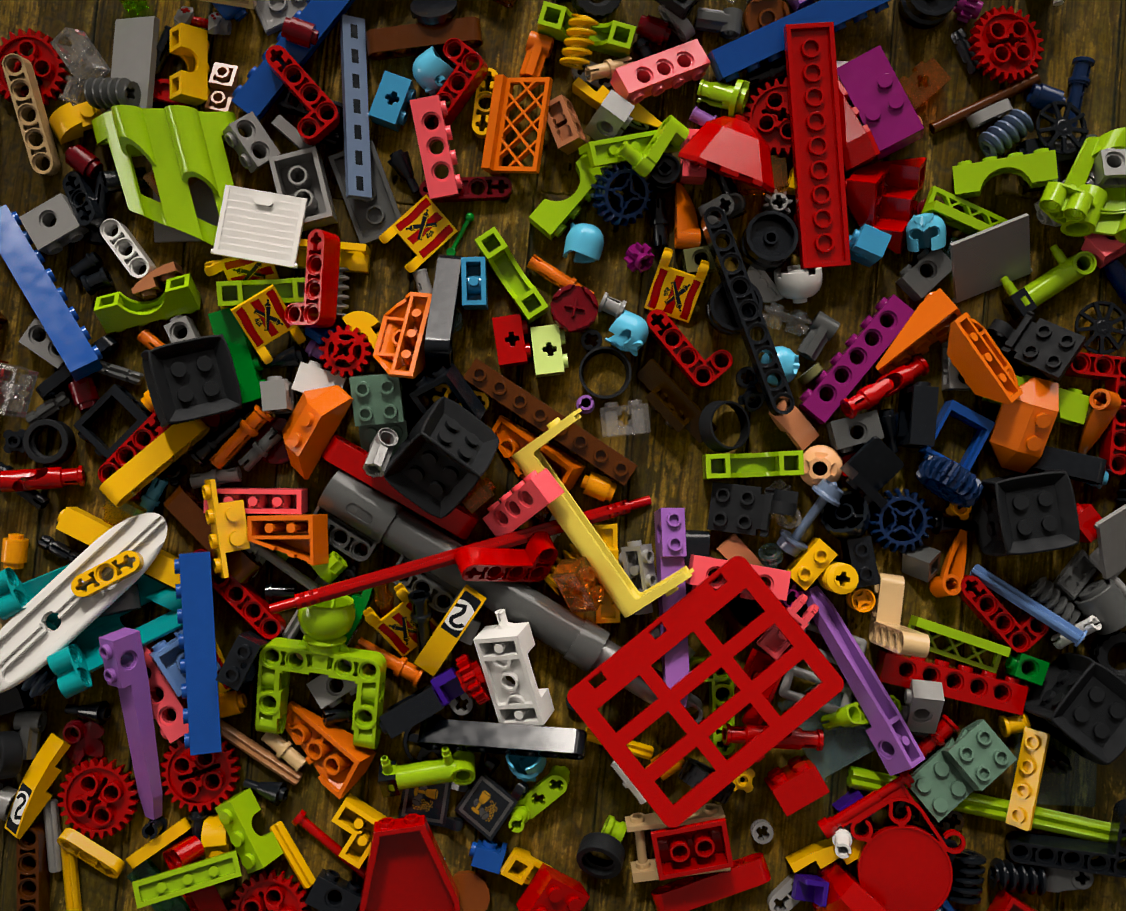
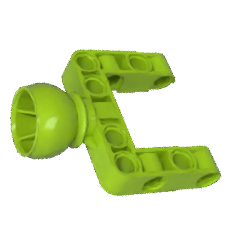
M346 595L298 609V621L302 630L306 633L303 636V640L277 637L272 639L260 651L256 698V731L278 735L284 732L287 720L290 672L308 675L310 673L328 675V678L355 681V684H357L356 700L353 702L352 714L353 745L377 749L381 735L379 725L381 720L379 717L383 713L387 662L384 655L380 652L351 648L345 644L347 640L345 634L351 629L356 614L352 597ZM272 649L278 652L279 657L273 654ZM296 653L300 654L303 657V660L299 659L296 656ZM343 660L349 661L352 667L346 666ZM367 664H372L376 670H371ZM269 696L273 697L276 702H273ZM364 710L369 711L372 716H367Z

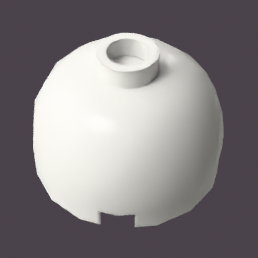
M801 265L787 266L788 271L781 272V268L774 270L777 291L784 298L793 299V303L807 302V298L814 296L821 288L823 278L822 267L801 270Z

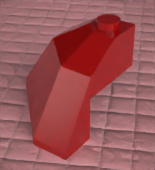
M735 114L734 118L722 116L707 121L678 154L679 158L690 164L711 169L727 178L742 181L754 189L769 193L774 192L770 147L757 129L747 123L748 119L741 115Z
M925 157L877 162L855 170L849 179L847 178L845 181L846 202L858 225L862 227L864 224H867L892 235L887 247L898 254L907 245L906 226L910 219L913 218L912 216L916 214L918 201H914L915 196L920 189H923L927 161Z
M837 861L830 863L822 869L818 868L816 875L829 882L826 908L812 902L814 911H889L866 892L854 875Z

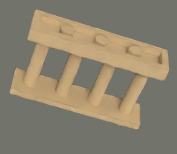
M705 804L679 826L725 818V814L721 804ZM633 813L630 816H625L627 832L635 833L638 860L630 862L633 883L659 880L655 859L647 858L644 830L657 828L662 830L668 829V826L663 823L656 813ZM731 867L693 875L731 871Z

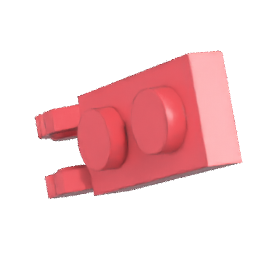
M805 594L799 595L791 607L787 608V611L803 630L809 625L808 622L819 610L816 604H812L803 613L802 617L797 614L808 599ZM775 624L756 642L774 660H777L791 645Z

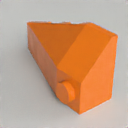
M941 288L929 293L924 298V301L919 304L875 366L882 376L900 365L908 364L911 361V356L927 353L929 346L939 341L942 344L949 340L950 324L962 314Z
M500 415L492 428V431L499 438L498 449L504 458H508L513 465L517 476L521 477L524 481L525 475L511 456L538 436ZM546 443L541 447L540 451L566 489L570 491L576 484L585 466L559 448Z
M294 701L289 702L287 706L286 731L294 743L302 747L307 755L305 759L308 764H313L320 774L318 779L321 784L339 800L342 799L367 772L376 752L370 748L354 746L353 734L333 723L324 725V718Z

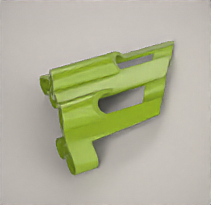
M115 105L111 107V111H107L93 119L91 123L97 146L109 145L128 209L214 246L217 226L203 221L196 216L188 179L190 177L199 178L212 189L218 215L220 216L225 184L234 186L223 143L226 140L222 131L230 123L236 121L235 113L229 111L202 112L183 105H169L164 108ZM144 155L151 163L161 202L140 193L132 157Z
M1126 127L1104 133L1100 137L1086 138L1064 184L1050 181L1046 184L1039 201V207L1053 221L1061 224L1060 230L1065 235L1072 237H1082L1092 233L1115 236L1116 240L1126 244V187L1101 188L1096 185L1086 184L1094 160L1100 150L1107 148L1126 149Z

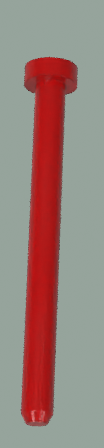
M302 809L291 823L295 827L299 824L364 879L366 867L361 865L360 869L339 857L338 855L343 848L305 817L307 812Z

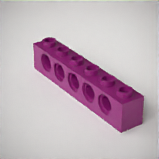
M893 294L887 299L883 297L874 307L877 310L872 317L868 315L859 325L862 328L857 335L853 333L845 342L847 347L842 354L837 352L829 362L832 366L827 372L823 370L815 378L814 381L817 384L813 389L810 390L808 388L799 398L802 402L798 407L819 425L826 423L840 406V401L849 395L914 313V310ZM881 316L888 319V328L881 325ZM866 335H871L873 337V346H870L866 343ZM851 353H856L858 355V364H854L851 362ZM836 371L843 373V383L835 379ZM821 389L828 391V401H823L820 398L819 393Z

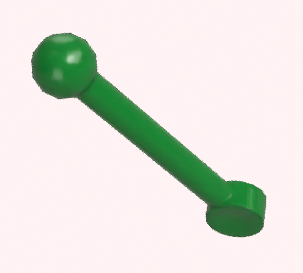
M467 213L465 215L466 220L452 247L447 249V255L456 256L455 250L469 223L474 220V214Z

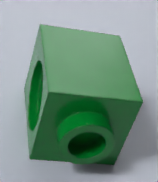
M1012 651V654L1006 659L1005 673L1042 686L1050 663L1024 653ZM1027 661L1028 669L1023 673L1022 665Z

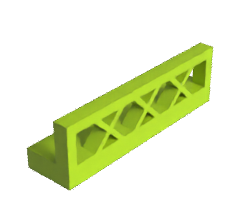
M657 130L591 141L578 148L579 154H588L591 168L617 164L623 161L627 162L620 155L616 154L620 145L624 141H628L631 146L642 154ZM669 143L664 153H676L680 151V146L675 148Z
M937 186L930 188L921 213L939 215L944 220L945 225L969 236L993 227L998 223L1008 221V219ZM938 195L942 197L944 203L939 202L937 200L934 201L935 196ZM953 206H962L965 213L953 208ZM979 214L983 216L985 222L980 221L974 218L973 216Z
M911 615L908 628L914 629L917 626L922 628L925 634L929 635L931 644L929 651L993 673H997L1002 655L1009 657L1011 652L1010 647ZM929 631L934 632L936 634L931 636ZM941 635L946 636L950 646L942 650L938 649L933 639ZM952 639L958 640V642L953 643ZM967 643L973 653L966 657H961L956 647ZM974 646L979 647V648H982V649L976 651V649H975ZM986 651L995 653L991 667L983 664L979 656Z
M233 850L133 881L132 886L137 909L242 875L237 852Z

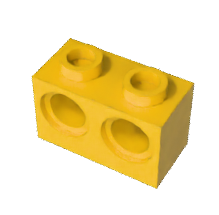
M813 537L807 544L808 549L806 551L803 550L785 569L791 571L790 581L795 583L801 590L806 591L838 555L820 538Z

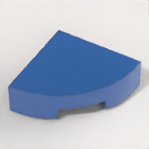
M332 326L328 329L305 328V335L322 345L325 342L321 338L330 337L328 330L334 333L337 330Z

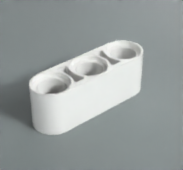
M106 219L100 225L102 237L130 275L141 280L148 273L156 269L155 264L125 225L115 219ZM118 227V233L112 237L113 229ZM132 246V252L126 256V249ZM146 265L145 273L140 275V268Z

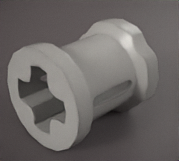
M605 292L598 307V312L603 311L617 319L622 314L627 301L623 300L621 302L610 297L609 293Z

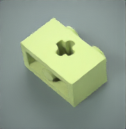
M556 324L530 327L536 378L564 374V368H569L567 353L562 354L561 347L562 344H566L564 330H559V326ZM551 345L552 349L557 350L553 352V356H548L547 352H543V350H547L546 346Z

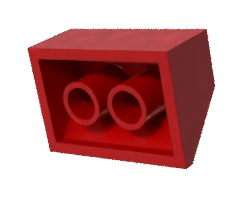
M725 818L650 832L659 881L734 867Z

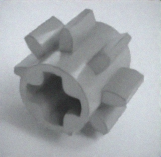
M774 189L772 197L766 194L763 198L768 203L764 204L761 209L779 211L788 215L790 209L787 206L793 200H788L786 196L787 191L778 193L777 189ZM774 201H776L778 205L781 204V207L779 209L777 205H773Z

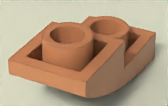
M214 63L209 78L210 94L204 107L206 112L232 111L233 102L231 100L234 98L232 94L237 88L238 66Z
M173 261L156 268L136 283L131 289L132 293L145 300L155 298L157 293L164 291L161 282L166 283V279L184 275L182 267Z
M784 399L776 405L781 411H784L787 406ZM795 405L790 413L783 416H775L771 412L768 413L779 430L786 432L798 450L804 451L819 436L812 424Z
M734 533L716 549L724 560H729L734 556H742L749 564L763 566L753 552Z

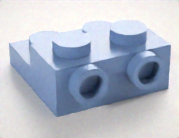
M183 627L174 633L175 638L169 642L162 640L152 647L153 652L149 654L178 697L182 695L181 684L186 683V673L181 674L180 659L185 658L184 649H179L178 634L183 633ZM217 662V671H219L221 666Z

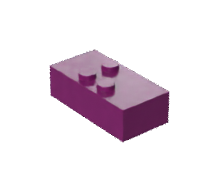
M880 45L837 68L838 78L848 93L849 105L857 107L860 112L858 120L862 126L868 125L879 148L880 154L876 157L877 160L923 138L924 127Z

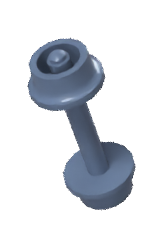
M823 478L818 485L812 486V489L819 495V498L793 533L785 529L780 530L781 535L776 543L783 549L784 553L797 557L803 550L806 551L808 549V546L801 538L827 502L837 507L840 506L839 500L844 492L837 487V482H830Z

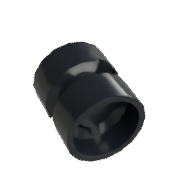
M663 153L652 171L647 175V179L652 180L649 186L656 192L664 193L670 191L678 180L681 167L674 155Z

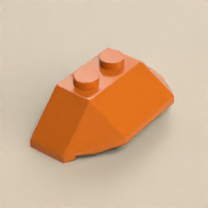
M409 292L405 299L394 305L383 316L373 358L390 377L414 379L424 370V343L432 297L430 293Z
M967 312L950 324L947 356L950 358L952 365L957 368L965 383L975 395L1006 405L1013 403L1023 393L1022 389L1018 386V379L1013 367L985 327L971 318Z
M1035 376L1020 385L1023 393L1013 403L1009 405L1001 404L995 425L988 439L1000 467L1023 474L1041 458L1059 412V383Z
M338 385L304 391L282 430L291 466L304 479H309L354 400Z

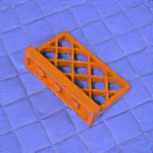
M504 74L495 75L481 168L490 175L500 176V173L539 174L553 83L551 77L507 78ZM514 85H522L525 90L514 98L512 95ZM538 85H544V92L536 98L532 91ZM529 94L534 101L524 110L519 103ZM517 106L521 113L511 121L509 113ZM539 106L541 109L540 116L532 121L528 114ZM526 118L530 125L520 133L516 126ZM513 129L518 136L508 145L505 141L506 135ZM535 129L537 139L529 145L525 137ZM522 141L527 148L517 157L512 149ZM510 153L514 160L508 166H502L503 158ZM532 153L534 156L533 166L525 167L521 161Z

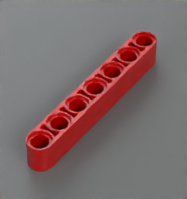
M333 435L322 454L326 461L454 535L465 540L468 539L479 520L477 515L458 505L450 514L442 519L432 516L394 489L384 478V475L373 478L366 474L363 465L369 452L339 435Z

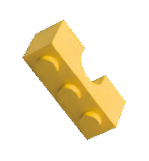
M182 22L169 29V53L180 56L187 65V71L180 70L169 76L170 100L192 106H198L208 101L210 94L208 87V74L210 70L208 50L210 44L207 30Z

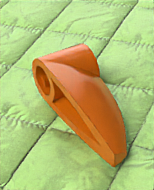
M676 182L674 248L689 249L700 247L701 229L699 228L695 207L683 185Z
M1099 388L1090 394L1089 403L1092 409L1081 434L1078 453L1086 454L1111 423L1121 406V397L1117 393Z
M959 530L944 559L940 576L933 577L930 580L929 589L933 596L942 598L960 593L966 564L967 531Z

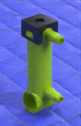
M1055 244L1050 247V250L1059 265L1020 290H1017L1008 276H1004L1000 281L1009 296L1001 301L1014 320L1021 318L1028 311H1033L1040 304L1084 276L1092 273L1097 266L1095 256L1088 251H1082L1067 258L1058 245ZM1077 261L1082 264V270L1078 268Z
M444 746L441 749L443 758L397 765L396 760L390 761L388 756L383 755L380 758L381 762H379L378 783L383 798L400 795V790L449 782L457 785L471 784L475 780V756L472 752L456 751L452 755L449 747Z

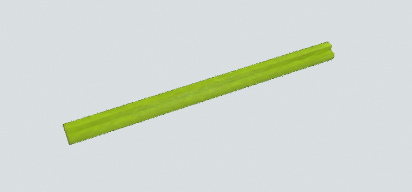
M850 766L846 783L849 788L872 792L899 776H890L886 773ZM909 791V793L911 794V796L913 797V799H914L917 803H919V802L917 801V799H916V798L912 795V793ZM972 792L953 811L1006 822L1010 800ZM1036 806L1032 828L1090 841L1108 843L1111 823Z

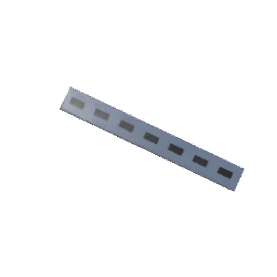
M342 14L340 17L346 198L370 201L372 198L365 19Z

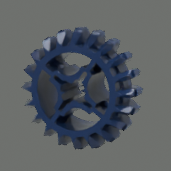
M624 161L608 165V168H600L602 175L594 176L598 183L590 185L593 189H596L595 193L590 195L591 198H596V201L592 204L594 208H599L596 214L603 216L605 222L611 221V224L615 226L619 224L627 226L628 222L631 224L636 223V218H644L642 211H648L649 208L646 204L653 201L652 198L648 197L649 193L654 191L652 188H648L652 180L641 177L632 169L631 164ZM618 175H620V178H617L616 183L613 186H610L611 182ZM615 190L624 191V193L629 194V196H622L620 195V193H616ZM608 194L611 197V205L609 203ZM634 200L632 205L627 209L629 202Z
M929 455L920 463L919 469L916 472L917 479L920 484L924 485V488L930 490L938 498L965 508L974 506L980 499L984 488L980 479L976 478L975 474L969 472V469L962 467L961 464H957L953 460L950 461L945 457L941 458L938 455Z
M894 488L892 493L889 490L884 491V497L888 503L882 509L876 503L870 505L875 511L870 512L871 517H873L870 526H873L874 529H871L869 534H877L874 542H882V549H887L890 546V552L896 553L897 550L900 553H906L907 548L914 551L915 544L918 546L923 545L921 537L929 538L925 530H932L933 528L932 525H927V520H933V516L926 515V512H929L931 508L929 506L922 507L926 500L924 498L917 500L918 493L913 492L910 494L909 489H903L901 492L899 488ZM896 501H903L910 507L899 511L890 504ZM885 513L888 521L883 527V514ZM916 515V526L914 528L912 518ZM897 516H902V525L896 524V521H899L896 520ZM900 530L909 537L897 541L889 535Z

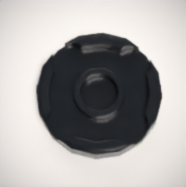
M413 0L410 4L412 18H416L419 23L423 25H438L446 22L445 18H454L458 12L457 0Z

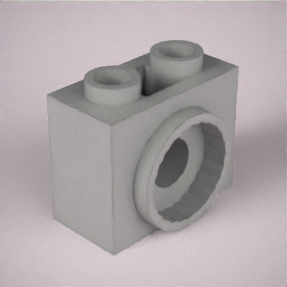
M62 193L19 217L38 251L47 255L61 252L64 246L80 241L89 232V229L78 223L67 196ZM56 218L55 225L51 227V221Z

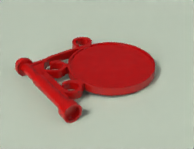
M908 771L899 773L900 776L880 789L872 791L834 816L823 817L817 821L827 839L835 835L839 827L842 826L844 828L850 824L852 836L856 840L865 841L857 861L858 881L866 892L889 911H936L947 899L953 882V870L947 852L951 854L961 853L965 849L966 841L959 831L949 829L943 833V837L948 839L950 836L956 835L960 838V844L955 848H950L946 845L924 810L905 787L907 785L908 788H911V784L915 782ZM904 801L914 805L938 839L922 828L907 824L912 816L908 805H905V817L901 819L895 818L893 816V802ZM888 805L889 818L895 825L884 827L873 834V827L867 817ZM864 820L868 825V831L864 835H858L854 832L855 825Z

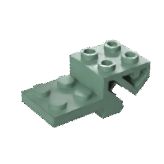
M387 373L352 376L349 378L351 397L354 399L352 401L355 427H359L361 448L369 452L370 444L378 431L382 428H390L397 433L399 438L391 454V460L398 447L409 435L406 397L403 395L402 378L390 377Z
M984 719L976 720L963 728L957 739L950 737L945 741L944 746L936 748L934 750L936 753L911 774L915 782L911 784V788L907 787V789L931 818L939 823L973 791H983L1012 765L1017 758Z

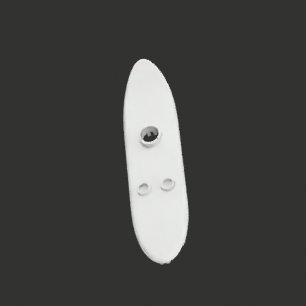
M157 513L137 514L113 526L96 539L23 607L26 609L14 615L0 630V693L19 685L48 664L47 656L67 647L146 572L161 551L167 536V523L164 517ZM124 551H134L142 555L144 565L134 575L91 597H78L72 592L71 583L73 579L87 570ZM128 557L126 564L117 566L120 569L125 566L133 568V562L136 560L135 558ZM106 567L102 571L103 580L109 581L113 578V569ZM96 580L91 582L82 581L83 585L80 587V590L88 591V585L98 582ZM52 613H58V619H61V624L55 631L49 629L46 625L47 617Z

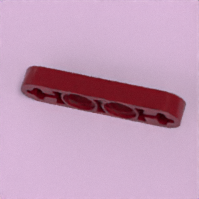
M504 176L461 177L463 189H461L459 195L431 201L438 203L506 200L511 196L513 189L511 181ZM424 180L420 185V194L422 197L425 195L429 197L428 193L425 192L428 189L426 180ZM481 183L484 185L485 190L481 195L472 193L471 189L474 184ZM487 183H491L492 188H498L499 183H504V186L508 187V189H504L502 194L499 193L498 189H491L492 194H489Z

